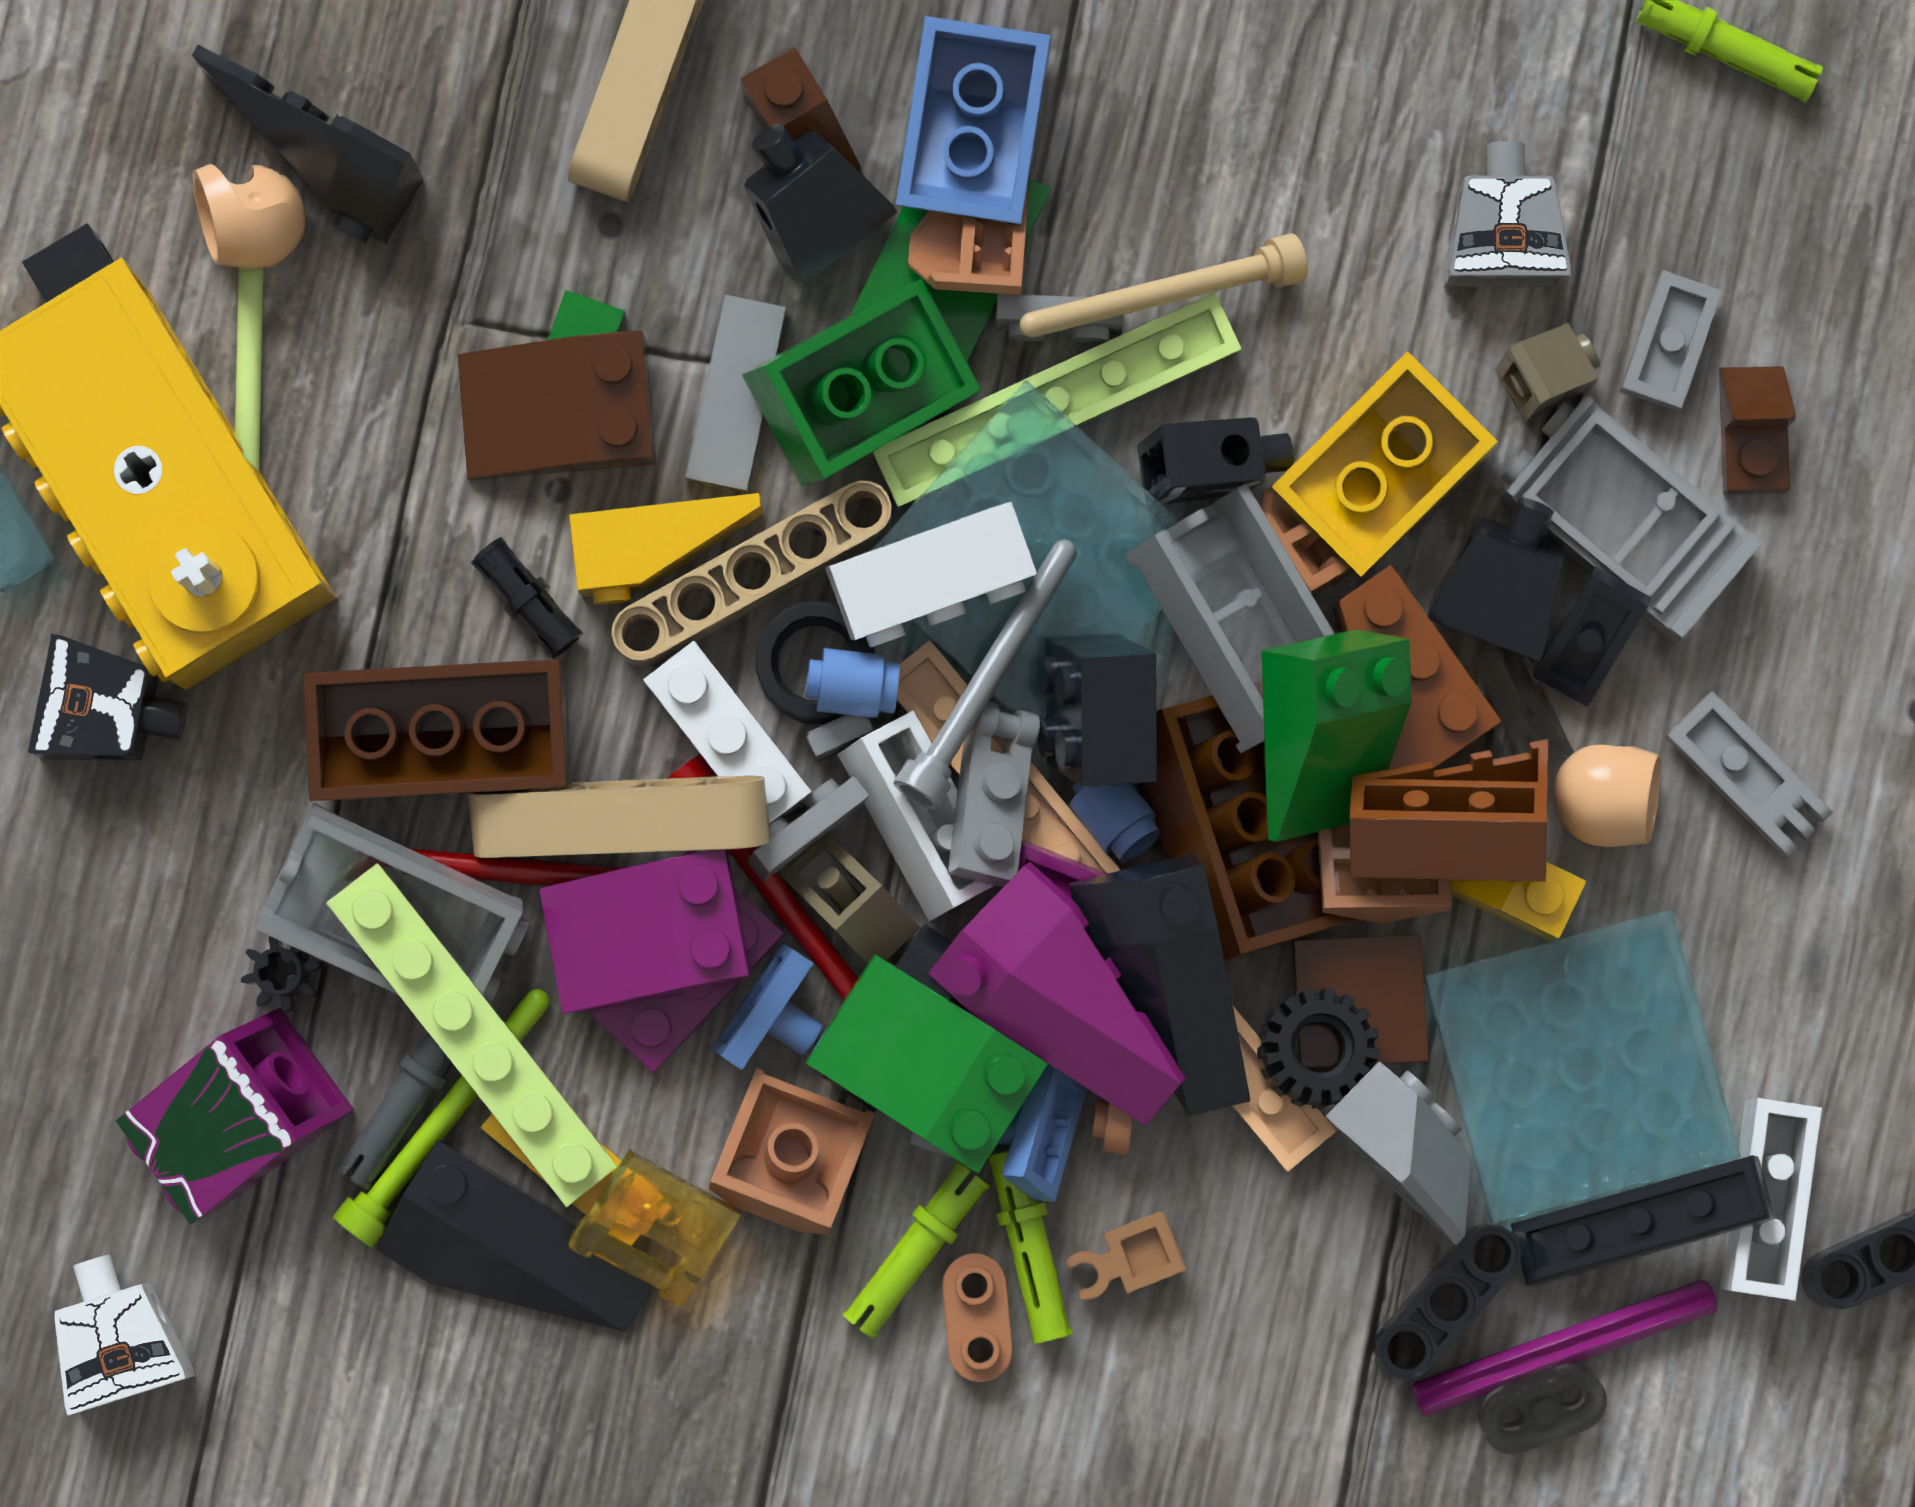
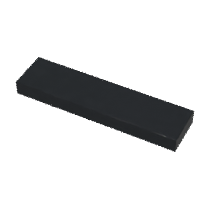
M1752 1155L1511 1223V1228L1520 1244L1522 1252L1520 1262L1526 1286L1534 1287L1775 1220V1215L1759 1157Z

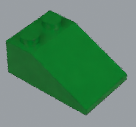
M922 278L742 374L801 486L826 479L981 391L976 378Z
M1356 629L1261 650L1268 840L1279 842L1350 824L1352 776L1389 769L1412 703L1410 639Z
M876 954L873 955L805 1061L807 1065L978 1174L1048 1065V1063Z

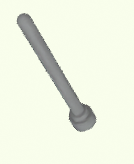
M1059 540L1053 545L1037 571V575L1032 579L927 753L920 752L915 760L908 759L894 780V786L915 803L932 810H937L950 790L951 785L948 779L952 771L948 766L1075 560L1077 550L1071 541Z

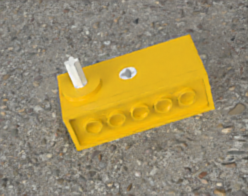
M122 257L0 331V415L6 414L10 421L2 426L1 429L21 460L26 459L33 469L39 468L43 476L34 481L36 488L54 514L58 512L66 523L71 521L76 530L67 535L70 544L87 568L91 566L98 576L103 574L109 583L100 589V592L118 621H125L131 630L136 628L142 639L135 642L133 646L153 677L157 675L163 683L170 680L184 690H188L337 599L260 471L257 472L251 462H247L242 453L244 449L235 435V430L145 283ZM148 473L153 481L149 486L145 478Z

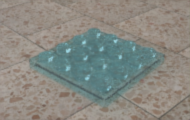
M1026 380L870 551L1006 502H1012L1036 572L1057 541H1071L1077 550L1075 560L992 694L1012 714L1016 710H1023L1037 714L1039 720L1046 719V694H1041L1038 687L1037 662L1040 656H1045V638L1120 634L1133 641L1162 608L1138 567L1131 568L1124 554L1180 521ZM1034 576L1022 580L1025 589L1028 588ZM1024 592L992 604L989 603L986 593L962 601L966 611L965 614L931 626L926 615L911 621L973 677Z
M1672 910L1424 976L1425 986L1491 1223H1498L1741 1157Z

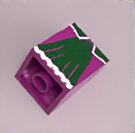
M278 1008L217 1037L118 1118L116 1122L127 1136V1142L132 1152L146 1162L164 1187V1193L169 1203L177 1211L181 1212L191 1225L231 1202L354 1111V1108L282 1009Z

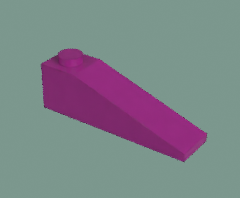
M1029 862L963 928L928 974L976 1018L1146 1126L1186 1078L1146 1014L1135 1011L1116 980L1121 974L1112 959L1109 957L1104 960L1084 928L1089 925V922L1079 906Z

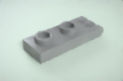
M1713 691L1708 693L1664 737L1786 858L1797 847L1780 830L1785 824L1803 840H1806L1815 831L1812 825L1798 812L1803 806L1821 822H1824L1833 813L1828 805Z

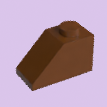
M795 47L740 78L743 95L764 129L775 124H782L794 141L805 132L814 130L839 151L858 171L861 170V166L828 100Z

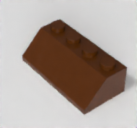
M544 659L302 673L309 801L567 787L569 721L565 660Z

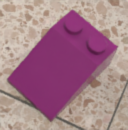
M726 849L710 850L658 860L539 888L563 1015L752 978L729 854Z

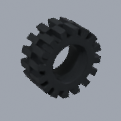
M1314 988L1291 996L1268 1016L1269 1020L1261 1028L1259 1037L1262 1038V1044L1257 1048L1258 1059H1263L1265 1066L1261 1072L1265 1080L1271 1078L1276 1085L1272 1090L1280 1097L1287 1095L1292 1098L1291 1103L1302 1107L1307 1104L1312 1105V1109L1338 1104L1372 1069L1374 1062L1379 1060L1380 1049L1375 1048V1040L1379 1038L1377 1026L1371 1028L1367 1021L1371 1017L1370 1013L1365 1007L1359 1010L1353 1004L1356 999L1347 993L1342 997L1336 995V989L1324 988L1321 991H1314ZM1307 1025H1325L1332 1029L1339 1037L1342 1055L1339 1063L1333 1070L1317 1073L1308 1070L1299 1062L1295 1053V1041L1298 1033Z

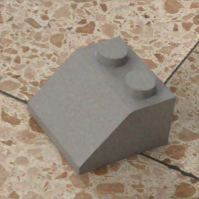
M1379 1061L1325 1117L1384 1183L1452 1243L1457 1245L1465 1237L1471 1156L1455 1138L1462 1128L1435 1102L1430 1107L1428 1106L1435 1096L1411 1072L1407 1070L1399 1078Z

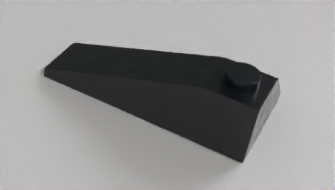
M197 45L192 56L201 70L328 210L337 216L333 225L362 243H366L371 235L387 244L424 180L411 154L339 114L336 115L331 124L327 123L330 119L329 116L312 105L313 103L307 98L293 91L285 92L283 97L280 98L272 93L275 87L257 73Z
M1194 853L1068 883L1071 899L1079 906L1089 922V925L1084 928L1102 958L1104 960L1109 957L1112 959L1121 974L1116 980L1135 1011L1146 1014L1185 1076L1186 1080L1174 1094L1187 1115L1193 1116L1251 1101L1218 925L1202 862Z
M443 1140L436 1142L404 1192L376 1247V1250L430 1284L624 1332L627 1331L660 1278L619 1250Z

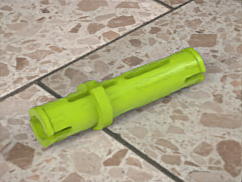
M1645 0L1640 9L1642 11L1639 12L1635 21L1640 26L1643 25L1685 45L1684 52L1694 57L1700 52L1763 83L1773 86L1799 99L1803 103H1806L1818 82L1816 77L1819 78L1823 70V66L1819 64H1814L1717 18L1718 12L1708 6H1705L1702 11L1680 0Z
M1008 1150L990 1155L987 1160L991 1165L1002 1212L996 1213L999 1226H1006L1017 1278L1033 1336L1031 1337L1032 1342L1036 1344L1073 1334V1331L1069 1325L1058 1274L1043 1216L1049 1214L1046 1201L1039 1202L1031 1199L1002 1176Z
M959 1161L955 1163L954 1169L925 1207L921 1204L917 1206L912 1213L916 1220L898 1241L895 1248L853 1303L842 1313L850 1323L855 1325L859 1323L871 1305H873V1312L859 1329L872 1339H876L880 1329L926 1267L932 1262L944 1243L953 1244L959 1236L955 1229L984 1191H987L991 1186L979 1175H975L962 1194L959 1195L958 1190L973 1172Z

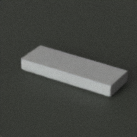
M730 295L724 296L685 476L686 481L748 494L764 415L742 374L778 355L787 314L786 307Z

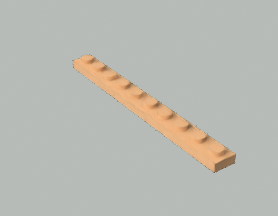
M929 640L900 664L897 702L906 713L914 710L931 743H933L968 685L931 640ZM992 736L990 750L1004 754L1005 739ZM963 743L950 763V766L958 776H960ZM1031 762L1022 840L1106 873L1121 871ZM1233 1006L1251 1101L1233 1105L1232 1107L1281 1167L1288 1172L1337 1132V1130L1318 1108L1312 1109V1105L1307 1104L1302 1107L1291 1103L1292 1098L1287 1095L1280 1097L1272 1090L1276 1085L1271 1078L1265 1080L1261 1072L1265 1068L1263 1059H1258L1257 1048L1261 1046L1262 1040Z

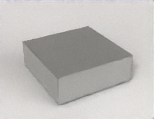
M844 715L808 732L809 735L806 737L818 762L846 749L860 738L873 732L874 729L868 717Z

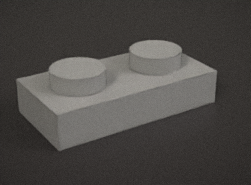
M1663 270L1659 274L1619 392L1679 412L1688 393L1722 290Z
M997 294L996 330H1008V338L1012 340H1046V335L1038 337L1024 335L1020 329L1021 318L1028 312L1088 297ZM1124 315L1058 331V333H1071V341L1076 343L1103 344L1109 341V335H1121Z
M852 776L841 786H838L831 778L802 801L808 811L788 824L783 816H781L769 825L770 842L757 846L758 849L752 853L747 861L748 865L759 879L764 882L860 809L870 795L855 776Z

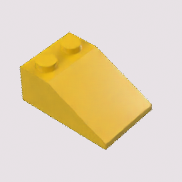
M1407 351L1271 487L1362 577L1440 504L1499 444Z

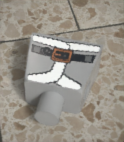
M1497 141L1487 144V176H1466L1459 187L1444 275V287H1563L1571 276V264L1554 178L1552 176H1525L1524 143L1518 141Z

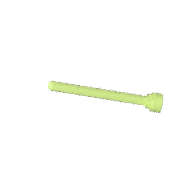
M239 268L235 435L244 449L242 453L247 462H251L258 472L260 467L264 268Z

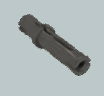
M429 1033L426 1034L413 1055L406 1053L400 1062V1065L404 1068L343 1161L336 1167L341 1174L352 1176L350 1178L351 1181L367 1190L373 1187V1183L434 1091L442 1092L449 1082L445 1075L453 1063Z

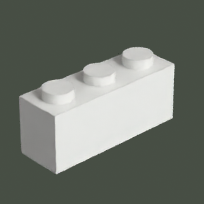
M1012 502L994 506L825 567L850 639L857 640L866 636L869 647L877 646L906 635L902 623L926 615L931 626L965 614L966 611L962 601L986 593L990 604L1021 594L1026 591L1022 580L1037 575Z
M692 641L643 679L649 690L698 753L701 754L717 777L744 775L765 777L769 825L781 816L787 819L804 805L802 801L812 791L695 641Z
M913 710L860 738L837 755L849 777L855 776L870 795L864 804L928 921H931L995 885L948 874L958 792L951 777L948 779L951 788L937 810H932L915 803L903 795L893 784L908 759L915 760L920 752L927 753L932 745Z
M1762 1098L1745 1099L1737 1159L1752 1155L1759 1157L1775 1220L1726 1234L1719 1289L1796 1301L1821 1120V1107Z

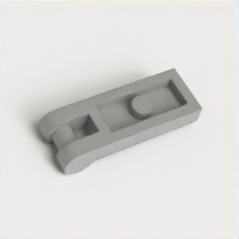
M988 701L965 738L948 874L1004 887L1018 873L1032 747L1037 740L1040 728V720L1037 714L1023 710H1016L1013 714L999 711V706L996 703ZM992 736L1005 739L1004 754L990 750Z

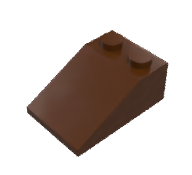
M642 330L577 335L458 354L468 480L657 465L647 341Z

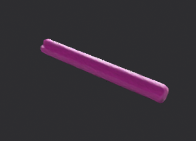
M1698 1280L1422 1379L1412 1385V1394L1420 1413L1429 1416L1713 1314L1718 1309L1717 1300L1709 1282Z

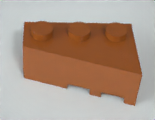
M1392 565L1386 567L1337 602L1333 612L1340 633L1357 629L1410 639L1412 703L1389 769L1430 761L1434 769H1436L1502 722Z
M1548 739L1530 742L1529 753L1493 759L1490 750L1470 754V764L1435 771L1430 761L1352 776L1350 877L1441 879L1446 881L1500 880L1508 882H1546Z

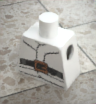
M110 1254L73 1265L84 1302L57 1310L54 1317L67 1415L80 1413L195 1376L193 1366L150 1283L139 1284L121 1290Z

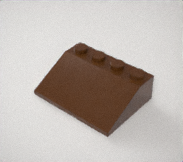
M1262 682L1254 684L1263 698ZM1212 695L1157 711V782H1145L1143 785L1150 807L1157 815L1155 823L1161 830L1160 838L1167 859L1194 853L1204 865L1218 925L1224 962L1359 920L1323 912L1318 832L1279 842L1268 840L1265 744L1261 742L1240 753L1236 747L1240 741Z

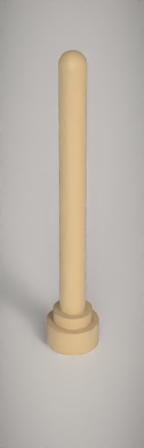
M1293 233L1270 238L1264 242L1263 247L1255 250L1254 256L1028 312L1020 320V329L1028 337H1038L1261 280L1265 285L1273 284L1277 288L1302 283L1306 280L1308 273L1306 253L1300 239Z

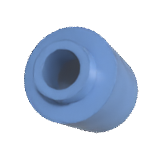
M823 648L822 660L809 659L805 697L817 699V712L878 718L879 712L894 714L898 693L900 663L885 661L884 654Z
M1075 783L1072 787L1075 796L1070 802V809L1103 851L1108 855L1115 854L1121 863L1138 857L1159 838L1161 830L1154 823L1157 815L1132 783L1084 787Z

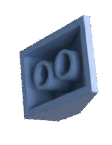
M925 16L896 206L1021 225L1051 49V35Z

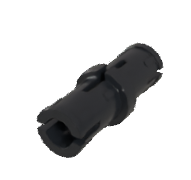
M502 537L487 545L471 561V564L489 581L506 603L504 610L512 619L518 617L526 628L528 627L539 640V643L552 659L567 651L583 635V632L565 615L555 603V600L549 595L548 591L551 587L542 577L536 579L526 569Z

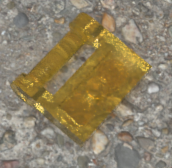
M629 1149L589 1214L584 1216L576 1225L569 1240V1249L586 1258H590L594 1254L659 1289L662 1299L680 1307L688 1300L741 1215L736 1207ZM615 1221H618L683 1256L679 1264L670 1267L608 1234Z

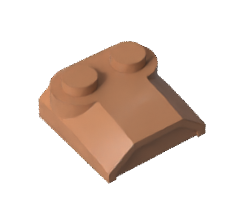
M756 1068L710 1181L709 1190L733 1207L802 1233L829 1235L875 1113L868 1110L862 1112L768 1076L764 1070Z

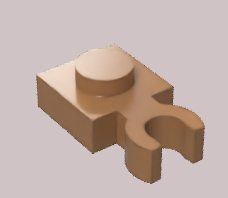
M1163 1210L1103 1233L1109 1248L1108 1252L1099 1255L1088 1250L1078 1251L1069 1256L1065 1261L1068 1268L1076 1267L1081 1263H1090L1097 1270L1096 1282L1091 1287L1078 1291L1079 1297L1082 1300H1090L1100 1296L1107 1289L1110 1280L1120 1277L1125 1292L1128 1294L1187 1270Z

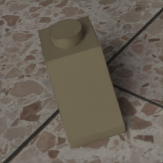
M1569 323L1511 346L1495 368V371L1526 424L1563 404L1565 401L1567 402L1591 389L1599 379L1595 369L1600 367V361L1587 336L1583 333L1576 336Z
M829 833L777 871L866 964L869 963L874 954L887 961L921 928L889 892Z

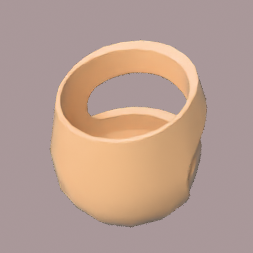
M213 164L193 171V189L198 216L209 253L215 264L243 269L270 268L284 261L296 249L304 234L306 212L298 189L286 176L273 168L262 165H250L249 182L233 184Z
M1600 744L1587 746L1574 752L1561 765L1553 787V804L1564 828L1576 839L1595 846L1621 847L1649 844L1654 832L1659 804L1662 772L1661 756L1635 746L1622 747Z

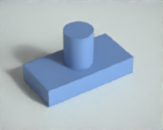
M781 943L710 1049L742 1070L768 1033L799 1055H803L818 1037L822 1023L789 1002V999L814 963Z
M1050 1064L1046 1066L997 1145L1010 1146L1002 1173L1003 1177L1033 1200L1055 1202L1087 1088Z

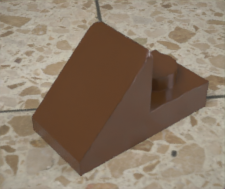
M1784 366L1721 367L1719 369L1723 494L1786 493L1790 490L1788 426L1796 420Z

